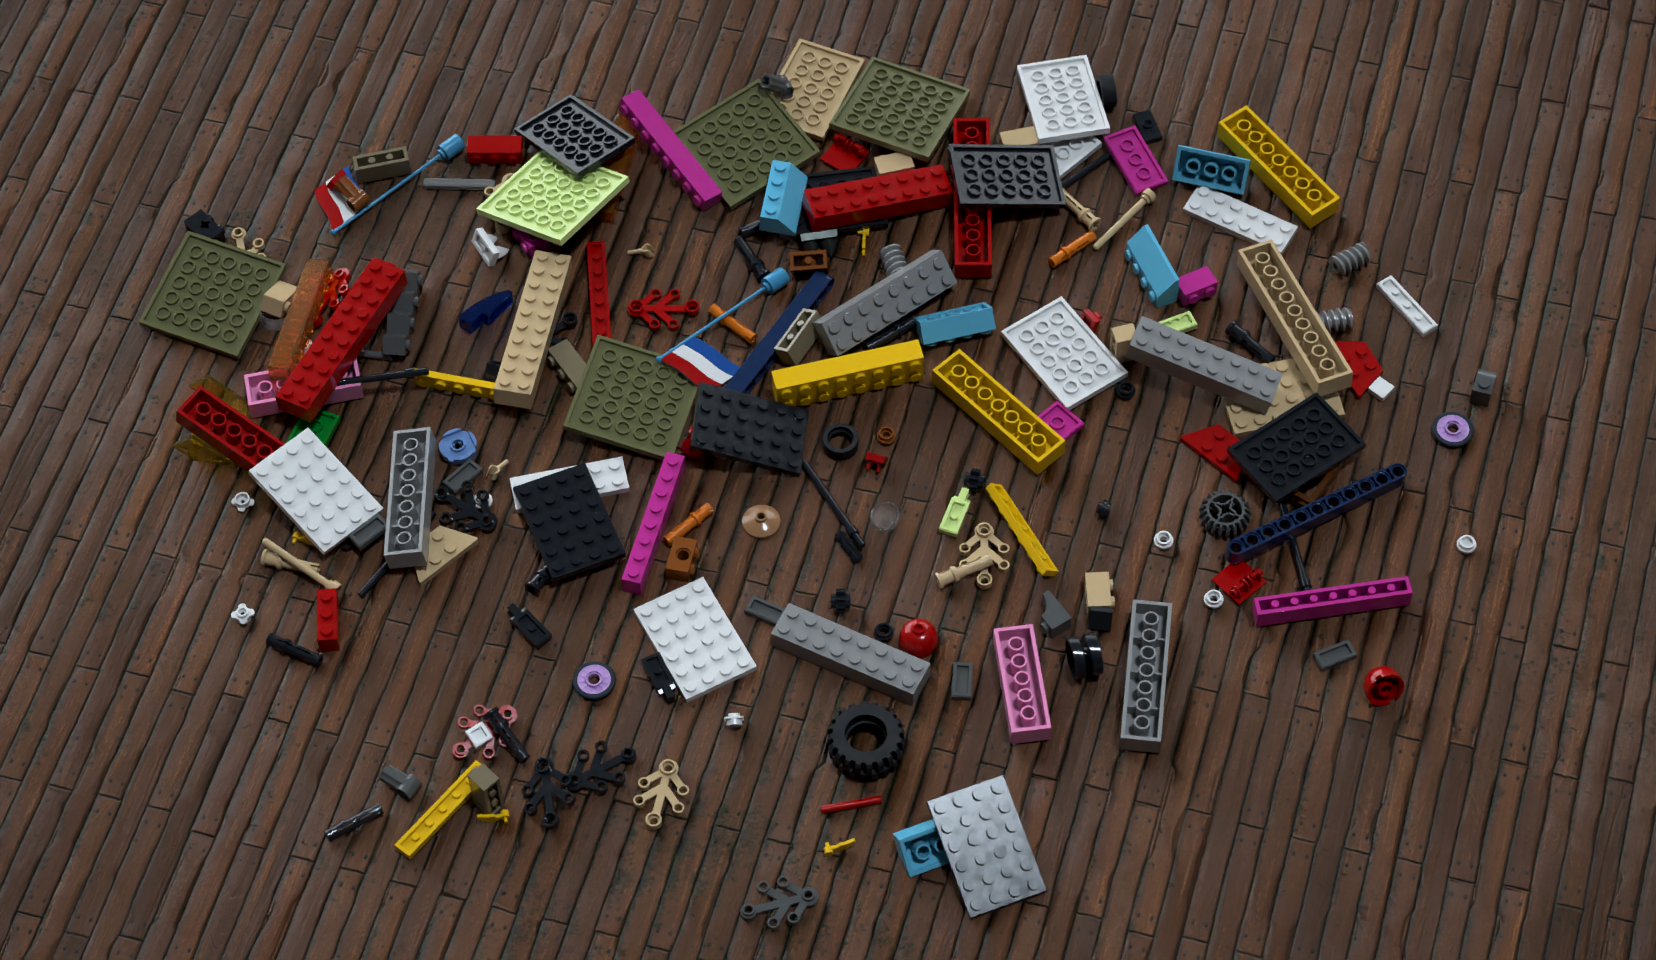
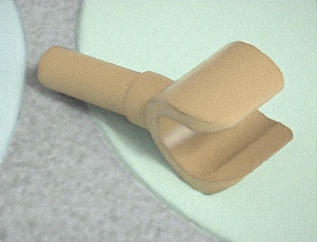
M646 243L642 248L628 250V255L644 253L647 258H651L654 256L651 251L655 249Z
M505 459L497 466L490 465L486 476L492 474V480H496L500 470L509 463L508 459Z

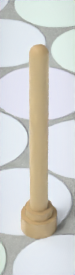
M1146 188L1141 193L1140 200L1093 245V249L1099 250L1144 205L1152 204L1157 198L1156 194L1151 189Z
M268 538L262 540L264 546L323 585L325 589L336 588L337 593L340 592L342 588L341 583L336 580L329 581Z

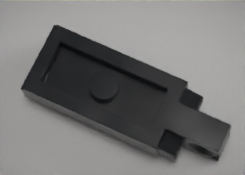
M514 603L507 607L512 624L537 650L552 639V634L528 609L525 610L523 608L520 610Z
M660 652L642 658L641 663L658 695H664L668 705L676 702L675 694L673 693L676 690L675 682Z

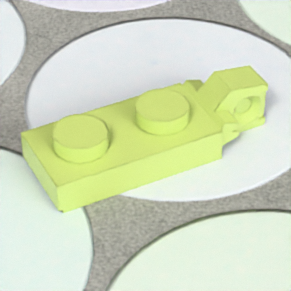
M962 487L959 496L951 498L939 526L940 533L955 538L958 537L970 508L971 501L968 500L969 489Z

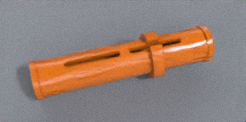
M1089 230L1066 247H1061L1057 253L1047 259L1049 265L1055 268L1063 261L1070 260L1072 255L1093 241H1096L1095 233Z
M715 303L708 310V313L715 318L725 313ZM731 313L719 321L722 326H727L749 344L756 340L757 334L733 318Z
M706 502L701 508L691 512L687 519L662 537L665 544L671 547L674 536L683 537L691 529L701 525L706 517L714 513L711 505Z

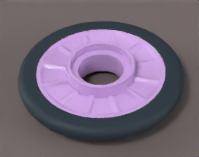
M1458 412L1442 413L1432 423L1433 436L1439 443L1448 447L1464 446L1472 439L1474 434L1472 422L1465 415ZM1454 426L1458 431L1452 433L1447 428Z
M591 661L581 665L575 671L572 683L575 691L581 697L597 700L606 697L612 692L615 687L616 676L609 665L599 661ZM598 677L600 680L596 684H591L589 679Z

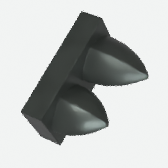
M837 229L800 234V245L803 246L805 251H815L818 249V243H821L822 249L827 250V255L832 257L837 246Z

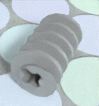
M1362 241L1353 247L1350 246L1347 250L1341 251V253H1336L1335 256L1329 257L1330 268L1335 274L1339 273L1341 276H1345L1346 271L1351 273L1352 268L1357 270L1358 265L1363 267L1364 262L1369 264L1371 261L1369 250Z
M899 244L884 246L879 250L880 259L884 265L887 277L908 265Z
M1343 307L1342 310L1336 308L1334 312L1331 309L1327 313L1324 310L1320 314L1317 312L1329 334L1331 333V328L1338 332L1340 326L1343 331L1346 330L1347 325L1350 330H1353V315L1350 309L1348 310L1346 307Z

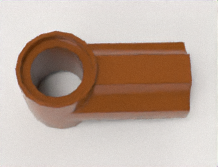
M343 176L335 184V188L346 199L348 206L353 212L357 213L371 202L366 192L362 189L359 190L348 176Z

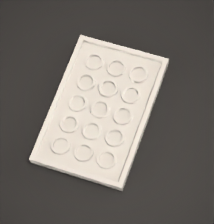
M1087 55L1017 65V73L1033 125L1035 126L1039 144L1110 133V126Z
M1062 296L1001 331V336L1066 410L1075 408L1128 377L1127 370Z
M309 428L302 431L248 472L255 482L323 555L347 539L351 532L374 515L382 513L384 509Z
M704 577L633 609L636 618L656 652H660L686 703L757 670L755 662Z

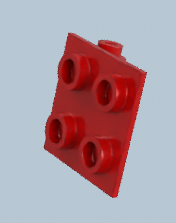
M836 133L833 138L835 142L820 160L837 170L853 169L861 164L870 151L865 149L864 146L856 144L850 138L847 139L843 134Z
M1244 561L1237 564H1229L1211 579L1238 605L1267 582L1262 578L1263 571L1260 568L1252 569Z

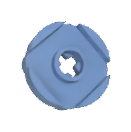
M460 428L451 429L442 436V440L439 442V451L442 458L450 465L463 464L468 459L476 457L477 441L470 431H462ZM455 444L463 445L460 449H455Z

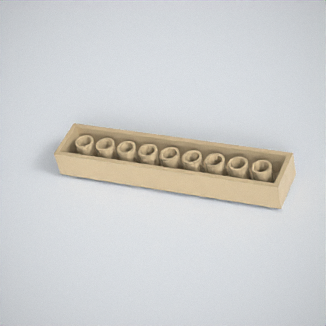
M1271 239L1238 250L1237 266L1314 393L1317 392L1320 396H1324L1351 387L1353 371L1273 240Z
M535 250L495 382L494 403L532 409L548 354V348L551 344L572 272V256Z

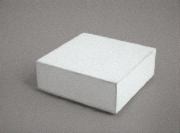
M1379 376L1368 387L1367 392L1383 402L1394 391L1395 386Z
M483 722L465 731V735L475 749L493 740L492 735Z

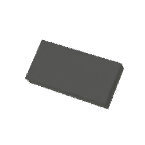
M468 459L442 483L443 486H446L457 496L463 491L461 487L463 481L470 480L473 482L484 471L472 459Z
M377 513L348 535V539L361 551L386 532V520Z
M753 595L744 610V614L775 627L785 609Z
M1345 640L1314 652L1312 657L1320 671L1323 672L1356 659L1357 653L1350 641Z
M953 662L951 700L971 701L973 663Z

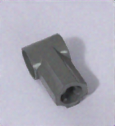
M764 73L761 77V88L778 93L782 99L788 98L794 93V88L786 75L775 76Z
M392 765L386 766L380 775V781L395 789L398 795L407 801H410L422 786L421 781L412 774L406 775Z

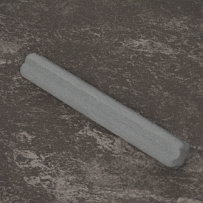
M425 178L423 187L425 189L485 190L487 187H495V181L490 179Z

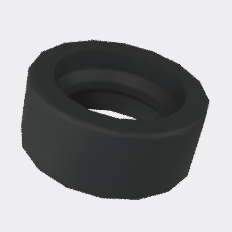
M1113 74L1097 75L1096 85L1103 107H1116L1117 92Z
M837 423L828 427L823 433V449L829 458L844 461L853 457L858 451L859 436L852 426ZM845 435L852 440V444L847 448L837 449L832 447L829 441L834 436Z

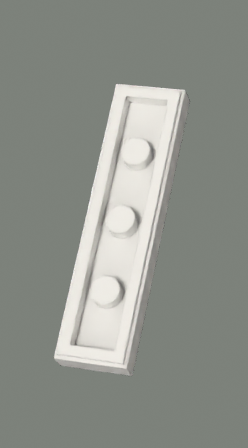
M1392 275L1376 284V288L1422 337L1438 328L1437 323Z

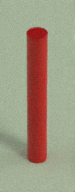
M881 795L823 805L821 806V812L824 814L881 804L882 799Z

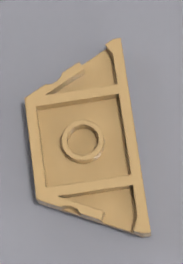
M440 525L430 532L428 565L415 566L419 585L422 587L479 543L478 538Z

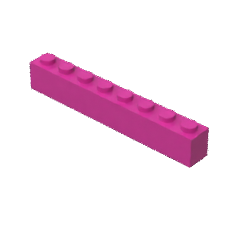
M638 89L622 97L619 107L621 114L626 116L632 128L639 132L642 140L647 142L651 151L660 158L663 166L668 168L672 177L681 184L684 192L690 195L694 204L702 211H705L720 203L723 192Z
M666 452L621 579L623 591L638 595L643 593L686 470L685 456Z
M1405 576L1258 597L1253 599L1252 613L1255 625L1258 627L1410 605L1413 592L1409 577Z

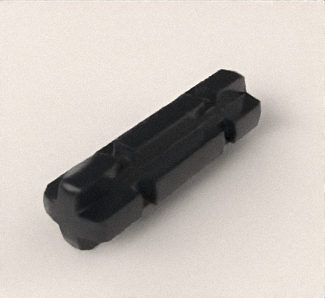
M844 531L836 533L835 540L841 544L840 546L848 556H851L854 563L862 561V553L846 537L847 535Z

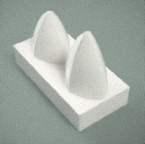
M476 228L471 242L489 267L495 266L497 259L505 256L509 249L495 246L496 236L487 234L483 228Z

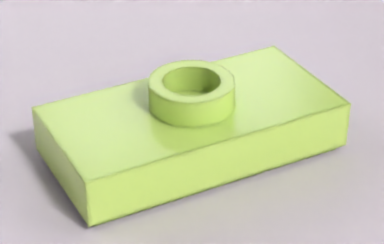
M1190 311L1159 322L1183 333L1198 327Z

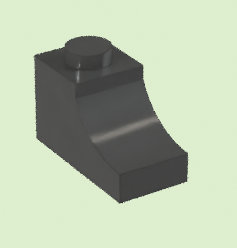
M1478 369L1469 403L1488 407L1497 373Z
M1049 590L1042 593V605L1045 608V613L1041 615L1040 628L1044 634H1048L1053 639L1071 628L1072 618Z

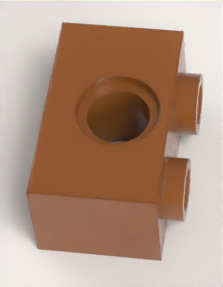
M827 250L789 252L791 273L816 272L817 270L828 271Z
M674 536L665 567L667 579L689 582L691 575L694 576L696 564L694 563L696 559H699L701 548H698L697 540Z

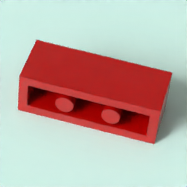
M468 135L466 151L468 164H522V136Z
M336 588L317 590V641L320 652L340 651V604Z

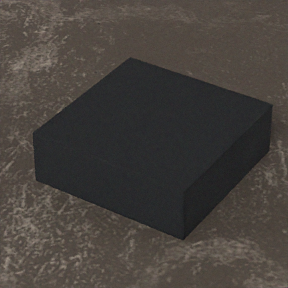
M1091 606L1088 629L1111 631L1113 609Z

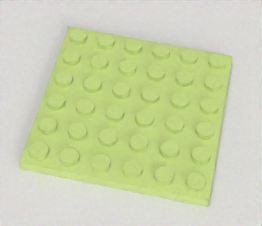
M539 151L478 206L476 210L478 215L562 246L629 183V177L599 166L585 176L577 178Z

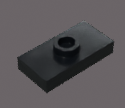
M1150 110L1133 114V120L1146 144L1162 140L1163 136Z

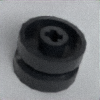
M1094 632L1084 633L1081 640L1076 635L1065 638L1068 665L1075 680L1085 678L1087 670L1091 676L1103 674L1102 653Z

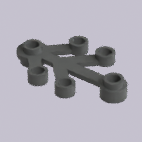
M780 876L777 879V886L781 890L790 891L795 896L788 897L771 888L767 881H760L757 885L758 893L767 895L775 899V901L755 906L749 903L745 904L740 910L741 918L746 922H752L756 919L757 914L778 909L775 916L770 917L767 921L769 930L776 931L780 928V922L792 905L799 904L795 912H790L787 916L789 925L797 926L806 908L812 907L818 902L819 894L812 887L802 889L790 883L789 878L786 876ZM786 881L787 884L781 885L780 882ZM766 886L767 889L761 890L760 887ZM811 894L812 897L806 898L805 895ZM751 909L752 912L746 913L745 910ZM791 917H796L797 920H796V921H791L790 918H791ZM771 922H776L777 925H776V926H771L770 923H771Z

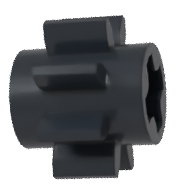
M972 468L971 473L966 472L964 486L968 487L969 492L977 493L978 489H983L985 475L981 474V469Z
M836 589V594H831V608H836V613H846V608H851V594L845 593V589Z

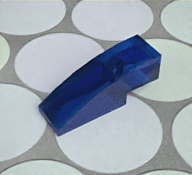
M507 290L496 293L466 309L458 316L460 327L472 334L483 323L490 326L514 303L512 291Z

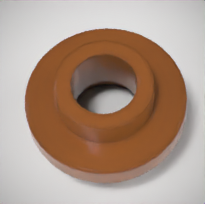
M884 426L878 431L877 439L880 443L888 445L895 441L896 433L891 427Z

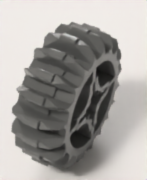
M1223 489L1221 493H1218L1216 490L1213 492V495L1208 493L1207 498H1203L1202 504L1199 507L1201 526H1205V531L1211 530V535L1218 534L1219 538L1222 535H1225L1226 539L1229 538V535L1235 538L1237 533L1242 534L1243 529L1248 527V523L1251 520L1249 502H1245L1244 496L1239 497L1238 492L1232 494L1231 489L1228 493Z

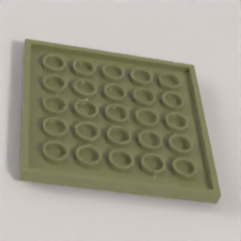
M872 56L830 121L829 129L929 162L952 125L954 118L957 117L970 96L971 89Z
M760 78L673 131L723 192L721 199L730 210H733L767 188V179L769 178L773 160L790 162L799 169L821 155L818 147L771 91L761 88Z
M187 231L142 314L139 324L163 334L240 359L264 313L261 311L263 295L282 279L288 267L285 263Z
M597 335L564 421L563 430L664 460L666 452L674 454L676 452L698 387L674 368L663 362L658 363L656 357H660L662 354Z

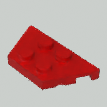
M1334 341L1353 371L1352 385L1349 388L1356 399L1360 400L1368 387L1383 374V369L1366 342Z
M1219 424L1180 437L1181 443L1235 484L1238 482L1242 468L1227 453V448L1240 441L1237 437Z

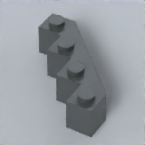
M403 269L405 270L408 284L391 307V311L387 314V333L383 335L382 354L405 356L411 350L412 330L415 329V314L420 302V286H423L424 281L421 270Z

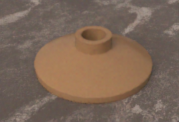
M768 505L753 506L744 513L742 518L745 532L754 538L760 539L774 535L781 524L779 513Z

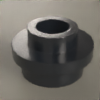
M1123 381L1117 386L1116 393L1122 399H1130L1135 395V387L1131 382Z
M1105 499L1097 505L1096 513H1098V518H1107L1110 512L1111 503H1108Z
M885 622L878 624L874 629L875 638L882 642L889 641L894 635L892 626Z

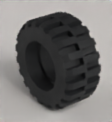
M865 701L860 702V705L853 703L848 705L847 710L845 708L841 709L839 716H834L832 724L829 725L828 750L835 768H839L840 773L843 775L849 774V778L854 780L857 777L861 778V781H867L870 778L874 781L878 780V777L881 775L886 777L889 775V770L894 771L897 768V763H900L903 758L904 729L902 728L901 720L897 719V715L893 711L888 712V707L884 705L880 707L875 702L866 704ZM861 731L875 732L885 740L880 748L870 752L858 751L852 748L847 741L851 736Z

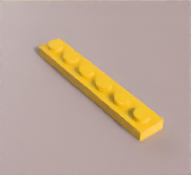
M429 371V375L415 376L414 378L415 385L420 387H431L441 391H453L457 394L463 393L494 400V382Z
M990 483L986 487L990 499L996 503L999 513L1007 520L1009 528L1018 537V542L1026 549L1027 556L1037 566V571L1043 576L1054 577L1059 572L1004 487L1001 484Z
M477 760L474 761L394 845L396 850L409 860L414 857L472 796L468 775L473 768L479 767L481 763Z

